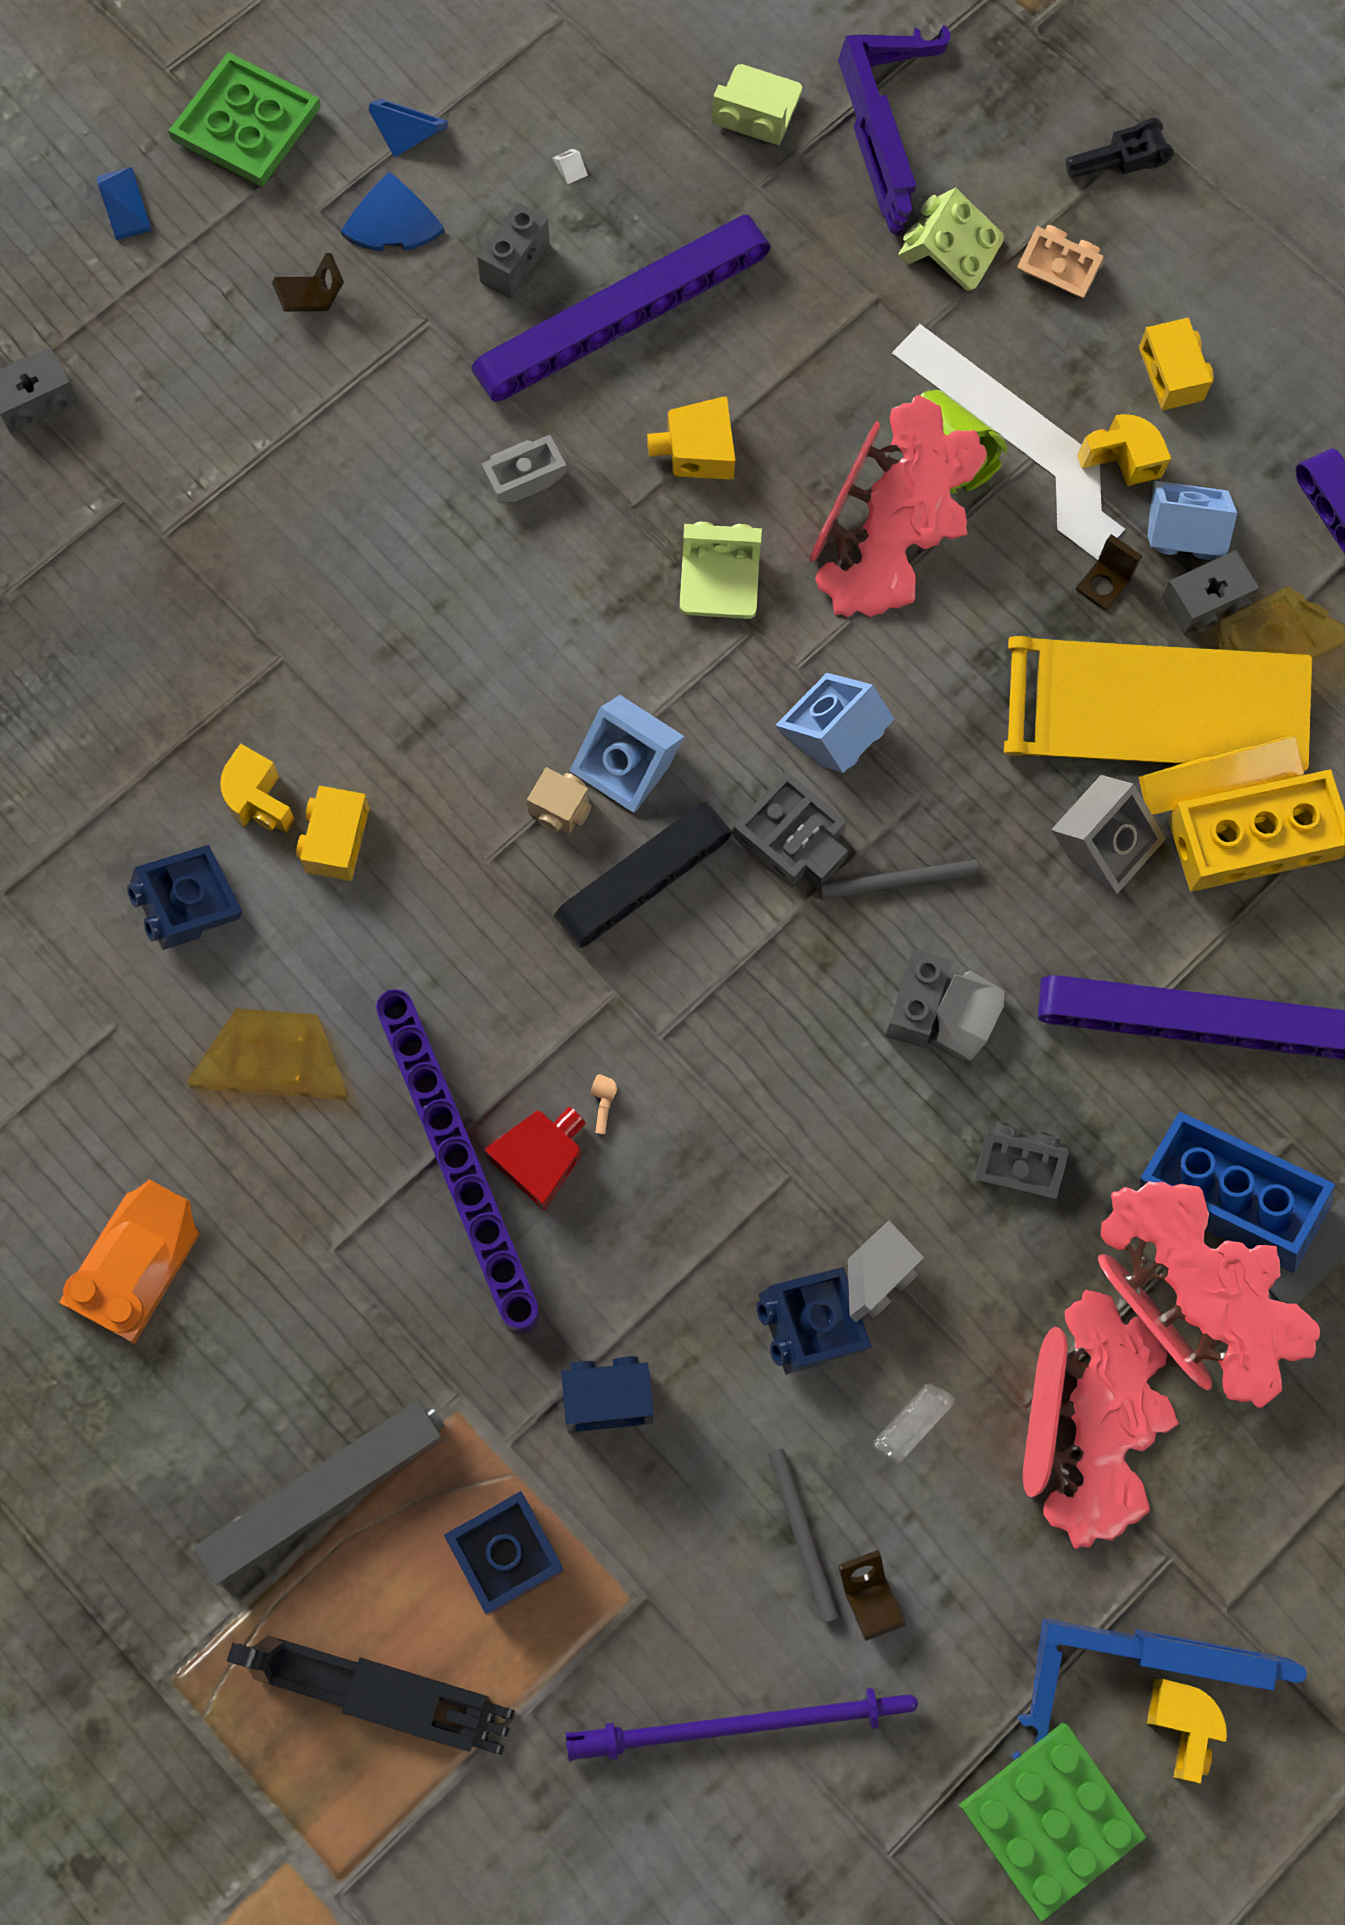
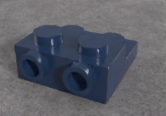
M209 845L134 868L130 880L131 884L127 886L128 896L134 907L142 906L147 918L144 919V929L149 940L152 942L158 940L162 950L199 939L203 931L239 920L242 914V910Z
M844 1267L774 1284L758 1294L760 1301L757 1302L756 1306L757 1315L763 1325H769L774 1339L770 1345L771 1357L777 1366H783L785 1375L821 1366L830 1360L863 1352L872 1347L862 1318L855 1323L850 1317L849 1284Z

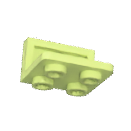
M739 64L735 66L727 86L718 85L714 93L712 124L780 146L802 94V85L799 82Z
M957 188L938 197L932 195L922 205L920 209L922 215L918 222L906 232L903 238L905 244L898 256L909 265L929 255L965 290H973L978 286L1002 245L1004 235Z
M709 522L684 524L679 606L682 614L751 619L756 615L762 528H752L746 524H736L732 527L714 526Z

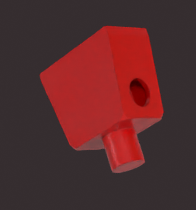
M570 1107L554 1122L541 1111H535L485 1149L486 1157L539 1208L545 1211L582 1156L581 1148L571 1139L586 1125V1122Z

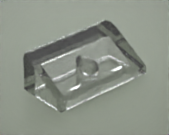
M932 1384L924 1385L873 1441V1447L893 1466H897L955 1404V1398Z

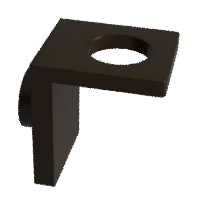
M332 253L324 255L313 277H274L272 285L285 312L329 311L344 284ZM328 269L332 277L330 289L326 285V272Z
M1111 534L1106 539L1098 561L1077 585L1076 591L1104 611H1107L1132 580L1142 555ZM1096 577H1105L1111 581L1113 590L1106 595L1097 594L1091 587V581Z
M879 1550L838 1565L844 1594L865 1641L905 1626L903 1615L886 1580L882 1556ZM873 1566L865 1575L859 1577L851 1576L861 1567Z

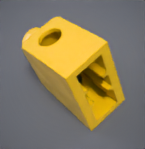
M719 397L671 409L668 412V432L647 434L649 457L671 455L673 475L679 477L734 479L735 454L727 397Z

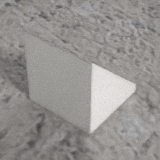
M571 149L553 157V161L567 184L588 176L579 151Z

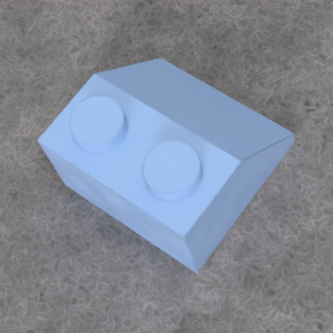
M1154 480L1147 534L1150 546L1155 547L1156 551L1163 554L1174 555L1178 551L1192 552L1195 557L1205 560H1214L1216 556L1222 557L1227 555L1237 516V511L1229 491Z
M826 673L775 726L820 766L844 773L858 761L859 756L874 741L883 735L884 730L895 718L874 685Z
M619 695L600 707L571 766L570 772L634 813L668 770L685 736Z

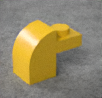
M1129 414L1115 415L1109 431L1101 429L1086 436L1077 455L1082 469L1117 461L1127 486L1162 478L1171 461V456L1159 430L1149 421Z
M240 743L226 763L220 781L221 792L230 813L244 828L250 819L253 818L256 823L269 831L277 828L287 834L295 822L291 809L268 795L279 779L274 762Z
M1154 1679L1146 1724L1181 1732L1173 1778L1201 1784L1202 1775H1208L1212 1762V1749L1207 1748L1208 1739L1226 1742L1227 1730L1223 1714L1216 1702L1202 1690L1166 1679Z

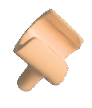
M601 1074L596 1076L590 1094L601 1099L595 1133L605 1135L608 1112L611 1102L616 1095L617 1086L613 1079Z

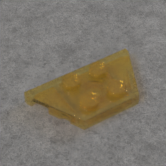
M1287 586L1220 621L1218 626L1220 650L1310 655L1313 662L1345 645V625L1328 616L1330 611L1317 603L1308 602L1302 594Z
M236 1008L188 1079V1085L193 1089L348 1100V1092L317 1014Z

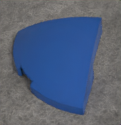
M388 172L354 210L342 228L341 235L358 246L383 252L384 244L396 246L401 243L404 251L431 242L445 232V229L429 208L397 177Z

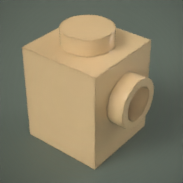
M547 767L527 798L528 814L538 818L540 825L552 832L557 833L561 830L569 835L576 824L583 825L592 806L589 804L588 788L585 787L581 779L569 773H565L563 776Z

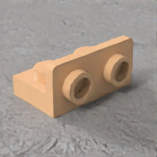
M1047 225L1046 229L1036 226L1017 269L1084 300L1098 270L1103 266L1104 256L1099 254L1101 249L1084 240H1081L1079 245L1065 239L1067 236L1066 232L1054 226Z

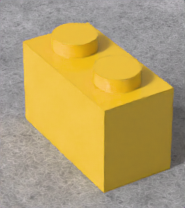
M1189 317L1146 327L1139 345L1141 356L1162 411L1204 401L1214 381L1212 367L1210 363H1205L1201 352L1202 343L1200 335L1197 331H1193Z
M318 786L316 798H310L307 804L306 821H309L306 835H300L296 850V856L300 858L305 873L352 881L370 810L366 794Z

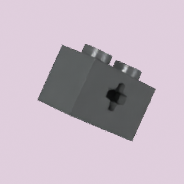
M516 202L477 257L480 283L512 299L550 245L548 218Z
M51 347L0 370V416L9 433L18 429H26L32 426L35 421L53 413L63 412L70 405L78 402L71 383Z
M1237 550L1170 580L1162 595V600L1182 633L1186 635L1195 630H1198L1200 633L1214 627L1219 622V619L1229 614L1232 617H1237L1245 613L1252 607V601L1260 587Z
M913 948L888 1025L886 1037L921 1048L925 1047L931 1033L952 960Z

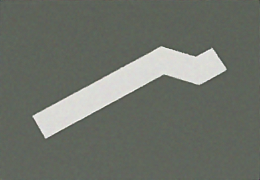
M921 324L892 352V354L1001 434L1002 437L1056 477L1057 530L1098 560L1106 539L1111 534L1118 538L1125 530V528L1102 512L1100 465L1081 468L1077 458L1082 446L1080 443Z

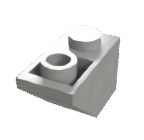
M890 1221L877 1230L848 1258L850 1317L855 1323L867 1313L872 1318H875L890 1304L891 1300L887 1294L894 1287L901 1292L918 1276L913 1268L924 1257Z

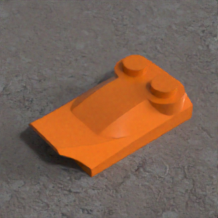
M149 1179L137 1189L127 1193L78 1272L72 1274L66 1281L63 1288V1296L59 1303L135 1344L200 1235L193 1221L191 1202Z

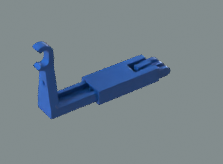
M1043 1618L1030 1714H1022L1017 1718L1024 1727L1033 1726L1036 1728L1034 1745L1048 1734L1062 1652L1057 1651L1059 1644L1131 1657L1139 1665L1273 1691L1276 1679L1300 1683L1306 1679L1307 1672L1302 1665L1290 1658L1139 1629H1135V1635ZM1016 1751L1011 1756L1016 1760L1022 1753Z

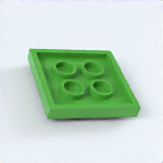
M227 52L169 129V135L172 141L263 187L317 114L321 104L318 97Z
M1061 1723L958 1805L1040 1922L1045 1920L1146 1838L1070 1727L1065 1723Z

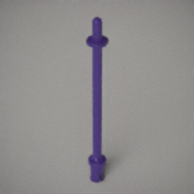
M872 1687L866 1688L865 1700L632 1730H623L620 1727H615L614 1723H606L603 1729L566 1732L568 1760L572 1762L573 1760L608 1756L609 1760L618 1759V1754H622L628 1748L868 1718L872 1729L879 1728V1716L914 1712L918 1707V1701L915 1696L909 1694L875 1698Z

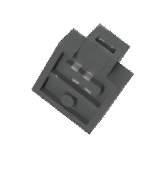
M787 771L733 827V838L791 887L804 875L820 889V885L825 883L846 861L848 850L836 841L844 833L847 821Z

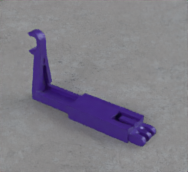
M945 25L940 29L937 37L938 40L930 41L924 40L920 35L921 31L917 28L914 29L912 36H846L838 58V63L856 114L853 128L882 216L886 219L889 231L894 235L901 234L912 210V197L910 193H914L916 183L887 96L879 95L870 67L914 57L933 56L944 53L951 37L950 31Z

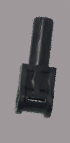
M1150 118L1136 126L1113 132L1111 145L1068 157L1065 161L1068 176L1076 178L1119 165L1122 174L1125 175L1141 169H1154L1164 165L1173 157L1174 149L1172 145L1166 143L1162 133V121L1159 118Z

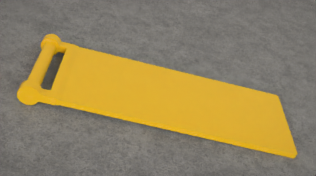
M1012 636L1008 638V651L1012 652L1008 740L1004 741L1003 752L1005 755L1183 764L1243 747L1257 746L1286 736H1296L1303 771L1309 767L1312 657L1310 655L1035 639L1027 636ZM1027 652H1038L1035 742L1024 741Z

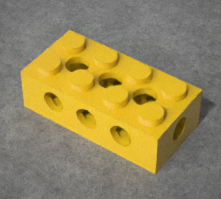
M1331 769L1178 802L1168 818L1190 892L1342 859L1345 855V810Z

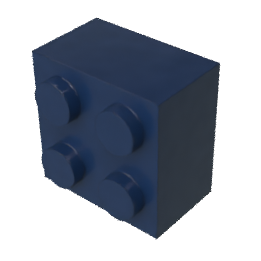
M637 1356L613 1359V1366L596 1367L595 1361H580L571 1363L570 1370L561 1371L565 1420L568 1433L653 1424L654 1414L648 1362L639 1363V1357Z
M522 1491L444 1534L487 1616L492 1615L565 1572Z

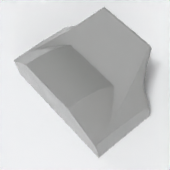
M551 435L533 442L529 440L491 455L489 461L481 463L482 471L498 502H517L551 487L567 473L566 463Z
M967 971L964 975L954 974L936 1011L939 1026L931 1042L963 1062L971 1061L987 1042L1004 1007L1005 991L972 971Z

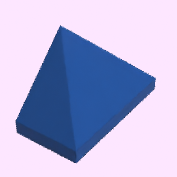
M384 99L371 102L368 109L394 158L447 129L449 122Z
M132 167L97 176L98 187L116 240L152 231Z

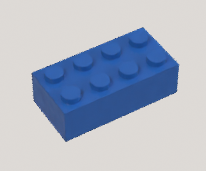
M1180 1111L1140 1178V1188L1149 1181L1155 1183L1164 1182L1172 1187L1179 1184L1199 1186L1203 1191L1209 1213L1206 1231L1227 1241L1243 1243L1248 1249H1253L1257 1245L1277 1246L1280 1267L1294 1274L1333 1204L1335 1190L1334 1183Z

